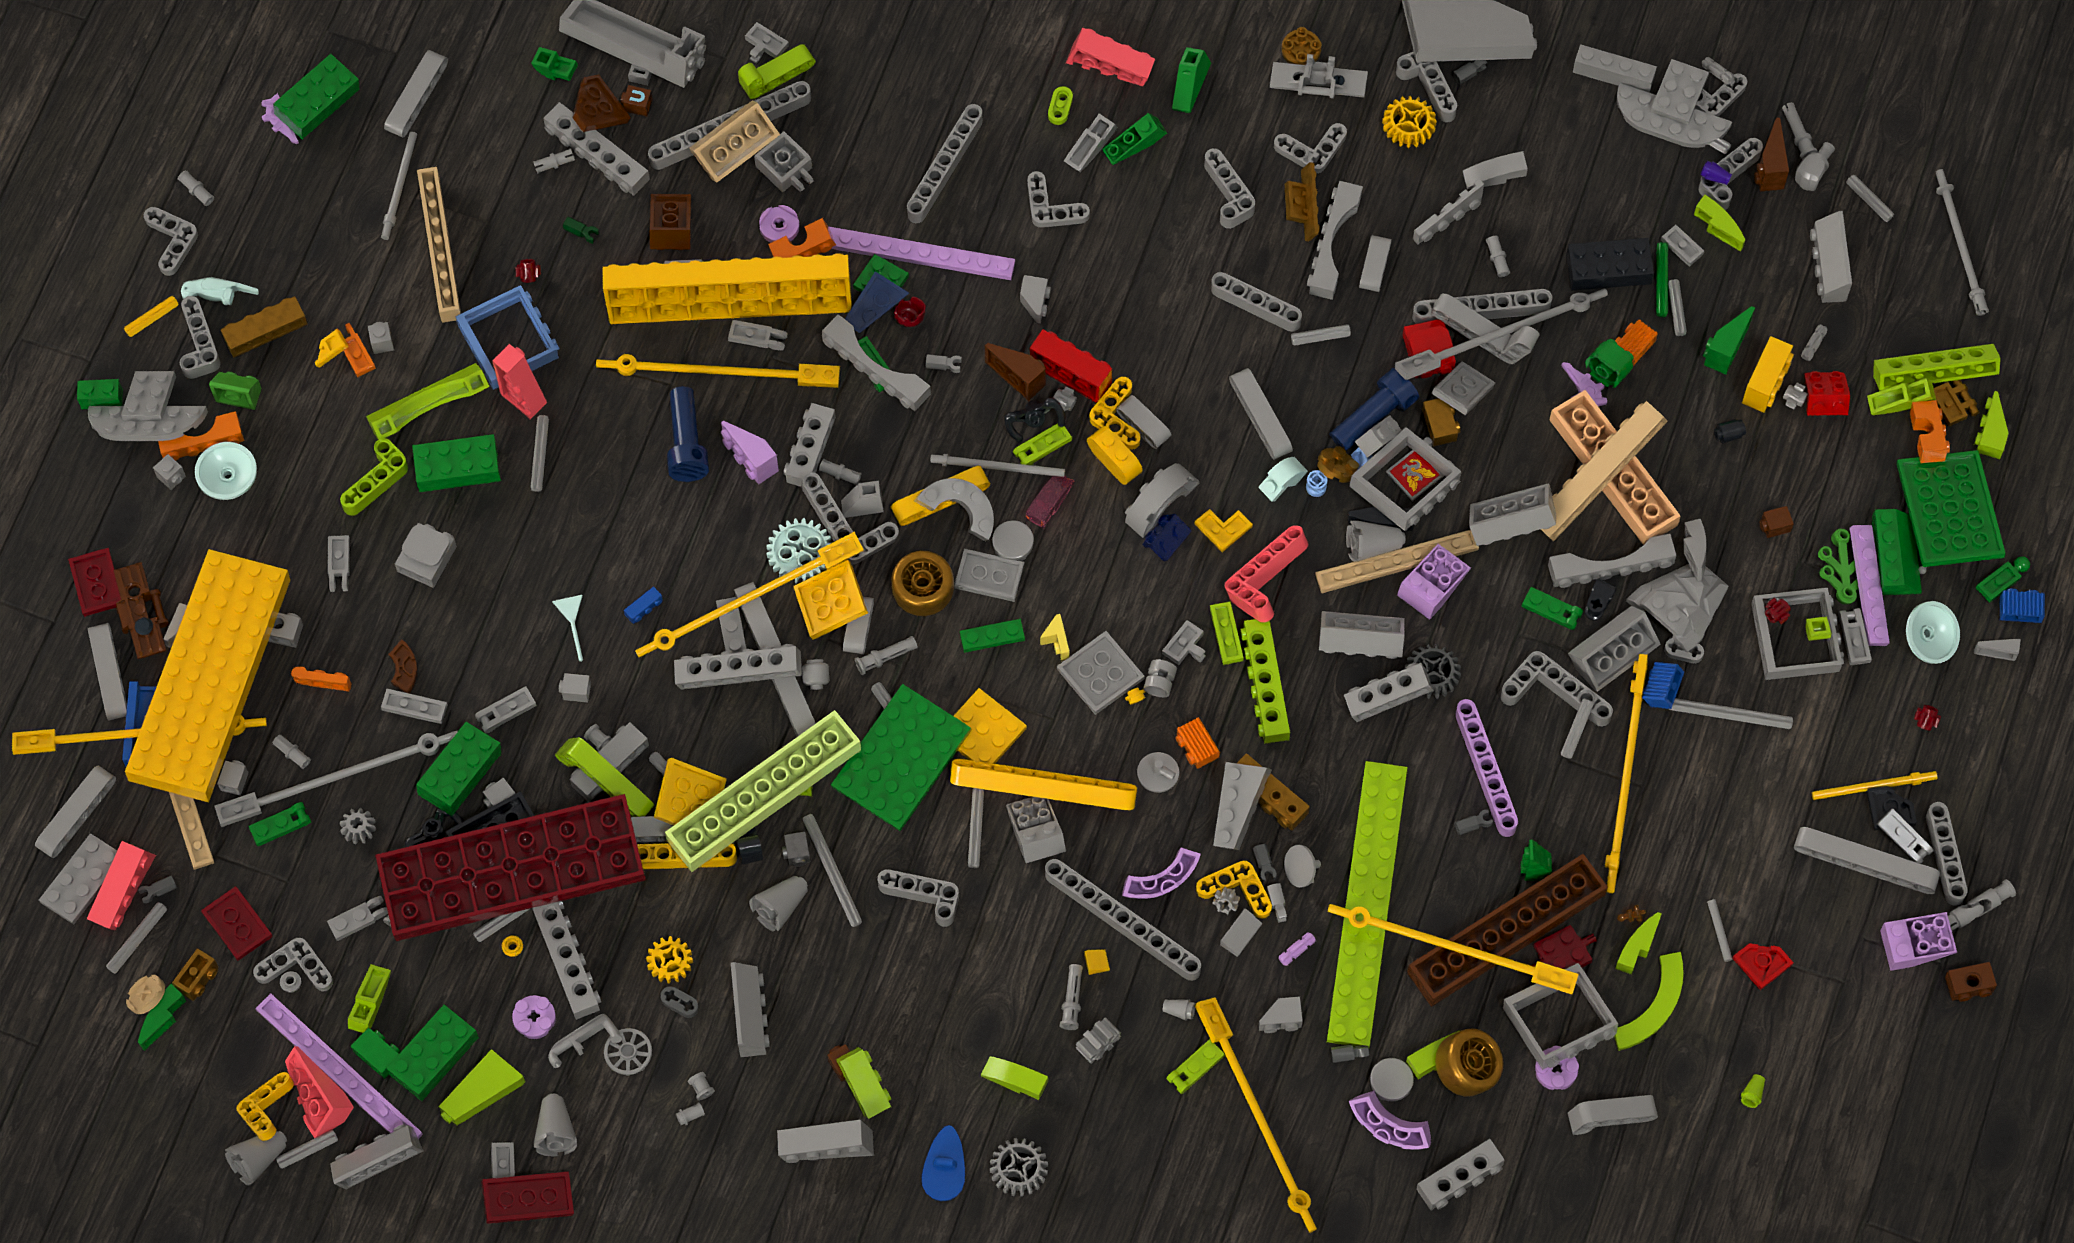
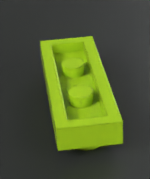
M1231 602L1210 605L1223 665L1243 661L1244 657Z

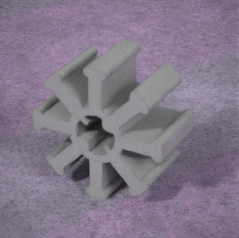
M1104 1018L1101 1022L1100 1020L1096 1022L1091 1031L1087 1030L1083 1034L1084 1038L1077 1042L1076 1049L1092 1064L1095 1060L1101 1059L1106 1050L1110 1051L1114 1047L1112 1044L1120 1039L1121 1032L1107 1018Z

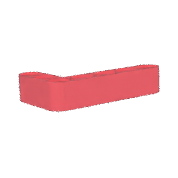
M1300 526L1289 527L1225 582V589L1231 602L1259 622L1271 620L1274 616V611L1267 596L1258 590L1308 547V541Z

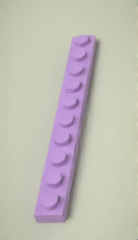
M829 227L836 246L831 248L834 250L869 256L876 254L886 259L1012 280L1015 259Z
M272 994L267 996L256 1007L258 1013L294 1046H298L389 1134L394 1132V1128L405 1124L414 1128L418 1139L423 1135L417 1127Z

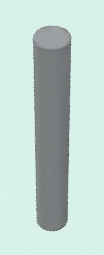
M1715 899L1709 900L1707 903L1724 962H1728L1733 959Z

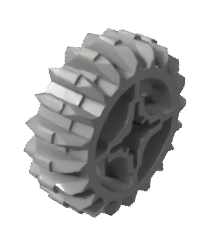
M1014 1138V1144L1011 1145L1010 1141L1007 1140L1005 1142L1006 1148L999 1145L998 1149L1000 1152H993V1156L996 1159L990 1160V1164L993 1166L990 1168V1173L994 1174L992 1181H998L996 1184L997 1188L1004 1186V1193L1011 1189L1012 1196L1016 1195V1191H1020V1196H1024V1190L1032 1194L1031 1187L1038 1190L1040 1188L1038 1182L1044 1183L1045 1178L1043 1176L1048 1174V1170L1044 1169L1048 1167V1162L1043 1161L1046 1155L1045 1153L1039 1154L1041 1152L1040 1146L1033 1149V1141L1026 1145L1025 1138L1022 1140V1144L1018 1143L1017 1138ZM1017 1153H1025L1031 1156L1032 1158H1021ZM1010 1155L1011 1164L1001 1171L1002 1162ZM1015 1160L1017 1164H1020V1167L1023 1165L1022 1173L1018 1169L1015 1170ZM1036 1164V1172L1028 1180L1026 1172L1032 1168V1165ZM1006 1177H1017L1021 1182H1013Z

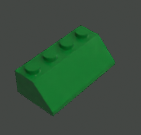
M1897 509L1875 510L1871 521L1882 595L1921 594L1916 539L1910 515Z

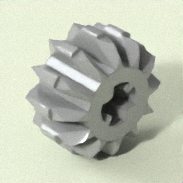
M359 808L358 812L355 813L351 809V815L344 814L345 820L340 821V826L343 827L340 830L341 834L345 835L346 841L353 840V843L357 844L358 840H361L365 844V837L372 839L371 832L376 831V827L373 825L376 821L371 817L369 811L363 813V809Z

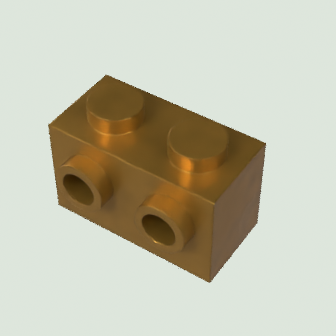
M1439 398L1423 402L1422 412L1433 446L1457 441L1460 426L1458 421L1454 420V408Z
M197 948L172 984L184 996L194 1001L204 993L207 982L215 978L218 973V965L214 958Z

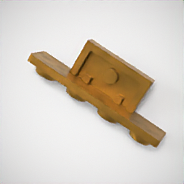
M1309 162L1301 169L1302 183L1292 181L1285 183L1286 220L1304 223L1305 241L1312 240L1319 232L1318 206L1316 201L1317 189L1315 183L1316 171L1313 162Z

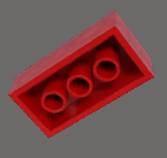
M1042 329L1030 347V355L1044 363L1048 376L1096 403L1112 385V368L1107 362L1098 361L1089 352L1077 349L1073 343L1059 339L1051 331L1047 332Z

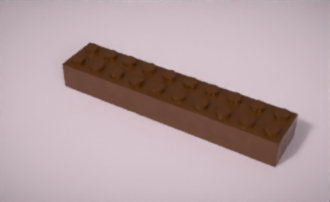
M1581 854L1448 940L1508 958L1605 896L1608 886L1585 855ZM1437 946L1409 964L1407 973L1432 1007L1497 964Z

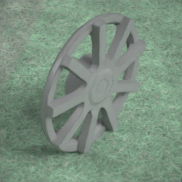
M637 1029L618 1030L623 1037V1044L620 1046L612 1043L610 1036L604 1047V1058L611 1070L626 1076L643 1071L652 1057V1046L648 1037ZM623 1032H633L630 1042H626ZM637 1034L645 1039L637 1045L633 1044ZM647 1044L648 1053L637 1051L638 1048ZM611 1045L619 1049V1051L608 1054V1046ZM620 1056L615 1065L609 1060L611 1057ZM636 1056H645L647 1058L645 1062L641 1064L637 1060ZM625 1060L626 1070L618 1069V1066ZM630 1060H633L638 1065V1068L630 1070Z

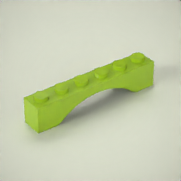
M474 363L366 417L375 436L378 439L386 438L398 432L411 420L430 409L452 400L472 396L488 388L489 385L482 369Z

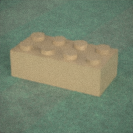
M752 100L689 149L709 177L717 183L780 134L759 104Z

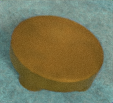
M1299 27L1285 36L1282 42V55L1289 64L1306 65L1307 54H1312L1315 62L1319 59L1322 44L1313 32L1308 31L1304 27Z

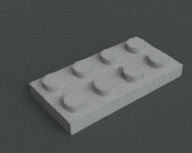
M90 833L39 899L40 903L74 925L99 893L117 850Z

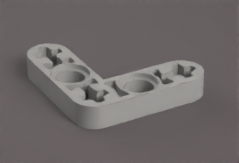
M1734 74V81L1730 84L1724 83L1712 96L1703 89L1701 92L1702 100L1697 102L1695 109L1719 117L1745 91L1747 78L1742 74ZM1740 81L1741 85H1737L1733 91L1732 88L1734 87V83H1738ZM1727 93L1730 95V99L1722 100L1719 95ZM1716 102L1718 103L1715 111H1708L1709 108H1713L1716 105Z
M1333 124L1314 150L1287 134H1279L1275 137L1274 149L1277 153L1303 168L1309 162H1317L1319 156H1321L1320 164L1315 166L1316 173H1321L1345 141L1347 129L1343 124ZM1338 131H1341V135L1338 134L1335 138V141L1332 140L1334 138V132L1337 133ZM1286 142V145L1279 146L1280 143ZM1326 144L1331 145L1333 150L1325 152L1322 150V146ZM1296 150H1303L1305 156L1297 157L1294 152Z
M1037 171L1029 174L1028 192L1032 222L1035 226L1052 227L1081 224L1088 221L1090 209L1084 203L1049 206L1045 176ZM1034 179H1038L1039 189L1035 190ZM1039 195L1044 198V201L1036 203L1033 201V198ZM1079 210H1082L1083 216H1079ZM1063 211L1066 213V217L1058 219L1055 214ZM1049 213H1052V220H1050ZM1039 214H1042L1043 220H1039Z
M150 207L144 212L146 224L173 237L158 262L160 271L164 275L170 276L179 269L195 243L198 232L192 223L159 208ZM155 214H156L158 219L153 218V219L151 220V219H150V216H155ZM170 221L176 222V226L173 229H167L165 227L166 224ZM191 230L192 234H188L187 236H185L184 232H189ZM177 245L184 247L180 253H174L173 248ZM171 262L172 267L168 266L167 268H165L164 265H168Z
M303 938L291 940L258 963L253 970L256 980L259 983L266 984L298 963L319 991H327L333 985L331 974ZM296 945L302 946V949L306 954L304 957H302L301 953L298 950L295 951ZM279 956L287 957V962L282 966L275 963ZM313 959L317 962L316 967L310 970L305 968L306 962ZM272 962L273 967L276 969L275 971L272 970L269 963ZM261 969H263L264 971H267V976H266V977H264L263 975H260V974H261V973H260V970H261ZM318 972L324 979L327 978L326 984L319 983V978L316 975Z

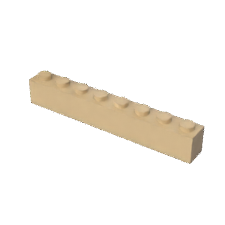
M437 167L419 169L417 173L439 314L442 323L456 321L455 316L460 315L461 310L440 177Z
M1647 401L1644 404H1639L1634 410L1633 416L1630 419H1625L1621 423L1620 429L1606 439V444L1601 449L1598 448L1591 455L1592 459L1587 464L1584 463L1579 467L1577 475L1573 479H1568L1564 483L1563 489L1558 494L1556 493L1552 496L1556 511V525L1549 529L1541 530L1550 539L1555 541L1668 422L1665 417Z

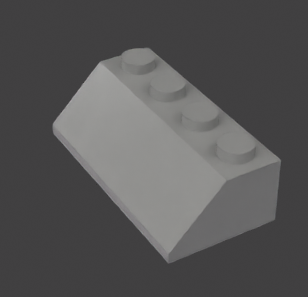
M1838 211L1815 221L1813 229L1810 230V239L1814 241L1815 245L1812 249L1813 259L1817 261L1815 276L1819 277L1817 293L1821 295L1822 303L1846 301L1852 286L1843 211Z
M1549 483L1470 504L1469 527L1477 546L1489 545L1494 541L1507 540L1513 536L1529 534L1539 529H1549L1556 525V511Z
M1630 606L1568 654L1576 670L1598 692L1633 666L1634 661H1638L1639 654L1647 655L1661 644L1646 613Z
M1322 611L1319 650L1325 653L1344 652L1347 655L1365 654L1369 657L1381 655L1391 659L1402 657L1404 618Z
M733 962L731 963L740 1057L766 1055V1047H770L769 1035H764V1027H768L767 1014H762V1007L766 1006L765 994L760 992V986H764L763 973L759 974L757 966Z
M405 1124L393 1129V1133L387 1136L382 1134L374 1139L375 1142L369 1145H359L355 1148L354 1152L337 1156L335 1158L336 1161L330 1163L334 1184L348 1189L423 1152L414 1128Z

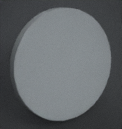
M1161 752L1148 754L1138 765V780L1145 789L1151 792L1161 793L1168 791L1178 781V764L1168 754Z
M1292 846L1286 853L1284 868L1288 880L1296 887H1306L1314 883L1316 868H1320L1321 862L1315 860L1312 852L1306 846Z

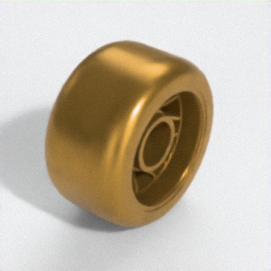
M916 551L904 556L896 564L892 573V592L897 604L906 612L917 616L933 615L944 609L950 602L954 592V577L948 562L940 555L930 551ZM926 584L927 586L920 587L919 585Z
M1465 1029L1452 1034L1442 1041L1436 1053L1435 1063L1438 1076L1442 1083L1455 1094L1474 1096L1485 1092L1495 1086L1502 1075L1503 1056L1496 1041L1484 1031Z

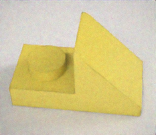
M1057 614L1042 634L1040 645L1054 643L1056 655L1060 654L1061 661L1069 658V648L1061 615Z

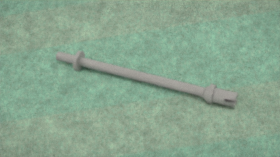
M1939 169L1936 171V176L1940 187L1937 188L1936 193L1943 195L1970 283L1971 292L1969 297L1973 300L1976 315H1984L1989 312L1984 298L1986 294L1983 289L1979 288L1950 194L1954 186L1947 184L1943 169Z

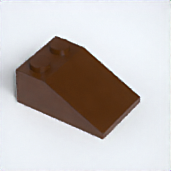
M1780 118L1775 119L1761 161L1757 164L1758 172H1755V183L1759 184L1760 191L1782 190L1788 177L1789 167Z
M651 194L650 249H690L691 194Z
M987 343L985 345V363L1025 399L1029 401L1046 386V367L1041 360L1035 359L1031 355Z

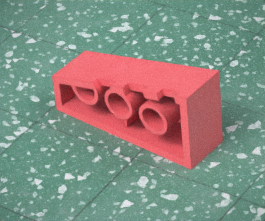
M1082 28L1073 43L1066 63L1073 65L1076 62L1082 64L1083 69L1090 70V67L1096 68L1103 75L1115 74L1118 75L1117 77L1120 80L1144 86L1155 58H1152L1147 53L1138 52L1129 45L1115 42L1110 37L1101 36L1092 29Z
M509 344L492 360L500 393L506 400L531 419L547 404V401L525 359L524 352L520 348H514Z
M122 841L87 919L111 930H116L117 927H120L124 914L156 855Z

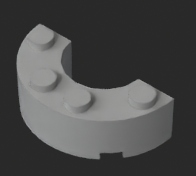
M1175 463L1165 470L1160 469L1150 483L1147 482L1141 487L1139 491L1141 494L1125 511L1127 515L1125 523L1143 538L1157 525L1165 509L1181 495L1186 497L1199 485V480L1179 463Z
M956 478L939 480L926 487L914 500V502L930 511L935 510L942 502L953 501L959 503L966 509L969 515L970 525L968 532L985 542L989 540L994 525L993 510L986 495L974 484Z

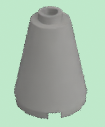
M1356 520L1350 521L1352 525L1347 526L1346 545L1347 548L1351 547L1352 553H1349V557L1354 562L1401 549L1402 545L1405 544V533L1400 528Z
M793 876L753 896L749 901L752 912L757 911L759 914L757 919L763 926L771 931L776 929L779 931L808 892L807 882L802 877Z
M549 1094L542 1100L534 1148H536L537 1153L544 1156H558L557 1152L563 1151L565 1155L576 1149L577 1138L564 1099L558 1094Z
M276 1131L275 1135L266 1141H262L256 1136L225 1149V1157L233 1172H239L242 1175L240 1180L246 1185H251L286 1148L285 1142H287V1139L281 1131Z

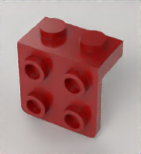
M1838 371L1805 373L1804 379L1808 392L1807 415H1848L1850 392L1844 373Z

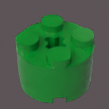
M1608 339L1595 349L1586 359L1585 364L1586 368L1590 367V375L1598 383H1602L1605 387L1613 385V388H1615L1633 369L1632 361L1634 357L1632 353L1620 347L1615 340Z

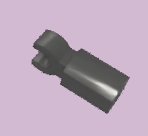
M1475 60L1473 63H1467L1453 72L1454 79L1458 84L1466 82L1476 76L1477 72L1486 69L1485 64L1487 61Z
M1482 810L1478 816L1473 815L1455 821L1454 825L1458 835L1477 830L1480 826L1490 827L1493 824V820L1485 821L1483 819L1484 816L1489 814V810Z
M1267 845L1255 846L1253 848L1258 868L1262 870L1260 875L1261 881L1263 883L1266 882L1265 874L1270 873L1273 880H1276L1277 873L1271 867L1273 864Z
M172 875L152 883L151 886H141L138 891L140 894L148 892V895L142 898L144 903H149L153 900V897H159L175 890L177 886Z
M1352 1045L1331 1047L1333 1063L1355 1060L1354 1057L1369 1056L1368 1046L1358 1045L1353 1047Z

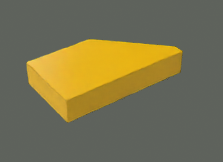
M336 329L321 340L318 360L315 361L317 367H322L349 347L340 330Z

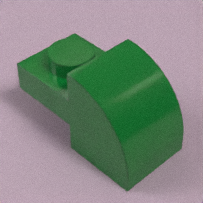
M539 47L531 62L536 71L552 80H555L557 77L570 81L578 66L576 60L561 57L556 51Z

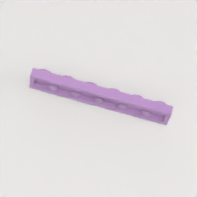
M1853 525L1850 527L1868 645L1887 646L1890 642L1872 525Z

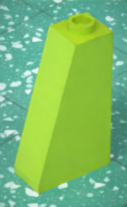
M491 1049L439 1105L440 1116L449 1124L453 1122L458 1126L525 1083L524 1077Z

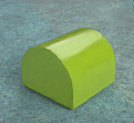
M1827 616L1806 619V633L1809 641L1831 638Z

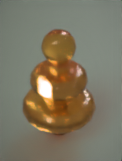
M1634 905L1633 912L1631 909H1627V914H1619L1617 919L1620 922H1623L1625 919L1633 922L1636 917L1637 921L1641 922L1642 914H1646V910L1640 911L1639 906Z

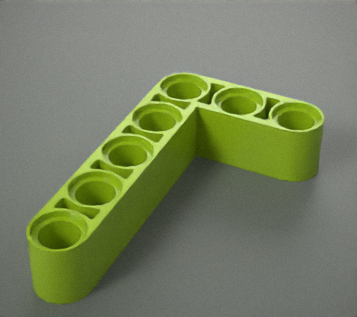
M582 738L568 739L555 754L557 759L568 767L577 766L610 797L625 794L630 815L633 817H645L654 807V803Z

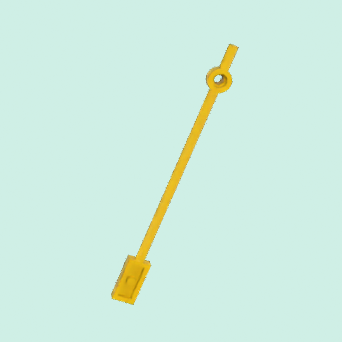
M629 354L620 356L618 360H596L597 368H615L624 376L633 375L636 370L795 378L798 379V386L833 388L839 387L840 366L799 364V371L637 362L635 357ZM626 361L630 362L629 365H624L623 363Z
M855 532L817 550L820 557L672 632L668 629L659 630L655 634L654 641L635 650L638 657H641L657 648L662 651L670 650L675 644V639L823 564L828 570L863 552L864 549ZM663 637L669 639L667 644L661 643Z
M1639 654V659L1634 661L1633 673H1636V680L1631 681L1630 692L1634 693L1613 846L1611 855H1606L1605 867L1609 868L1607 893L1615 892L1619 869L1620 850L1648 666V655Z
M241 715L235 728L234 736L243 733L245 728L267 726L266 718L244 719ZM141 728L56 736L55 729L12 733L13 755L56 751V744L138 737Z
M1330 904L1328 908L1330 913L1349 918L1350 923L1356 928L1372 925L1533 975L1531 982L1569 994H1573L1579 975L1538 961L1536 967L1384 921L1370 916L1369 911L1364 907H1355L1349 910ZM1358 913H1362L1364 919L1360 922L1356 920Z
M1216 997L1198 1002L1195 1008L1212 1043L1220 1042L1291 1193L1288 1197V1205L1292 1211L1301 1214L1309 1233L1317 1229L1308 1211L1311 1199L1305 1191L1298 1190L1230 1046L1228 1039L1233 1036V1033Z

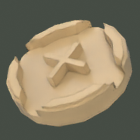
M158 976L142 977L130 988L128 993L130 997L129 1000L126 999V1004L132 1012L144 1014L160 1002L165 992V984Z

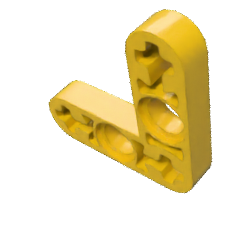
M1120 377L1115 380L1091 409L1090 423L1097 429L1104 426V421L1107 422L1106 427L1108 428L1112 424H1118L1121 429L1113 433L1128 449L1133 450L1140 445V433L1114 415L1116 408L1132 392L1131 380L1127 377ZM1124 384H1126L1127 390L1123 388L1119 392L1120 385L1123 386ZM1108 398H1114L1117 403L1114 406H1108L1105 401ZM1095 414H1096V415L1102 414V419H1101V418H1098V419L1096 420V419H1095ZM1128 437H1135V442H1128Z
M1248 861L1235 863L1203 877L1197 882L1196 892L1199 897L1204 899L1213 897L1217 890L1222 892L1224 887L1231 889L1239 885L1256 917L1261 919L1267 918L1271 913V901L1254 867ZM1242 867L1245 870L1249 869L1247 875L1240 873ZM1227 875L1231 881L1229 884L1224 885L1219 882V877ZM1213 879H1215L1216 886L1218 887L1217 889L1215 888V885H1213ZM1203 884L1206 886L1213 885L1209 887V892L1201 891ZM1250 885H1256L1259 888V892L1253 895L1248 893L1247 888ZM1258 898H1260L1262 906H1267L1265 912L1257 910L1259 908Z
M287 1072L277 1074L237 1105V1111L242 1119L262 1141L271 1139L276 1133V1127L263 1110L289 1092L294 1086V1081ZM269 1093L267 1097L262 1098L265 1094ZM260 1117L257 1121L252 1122L255 1118Z

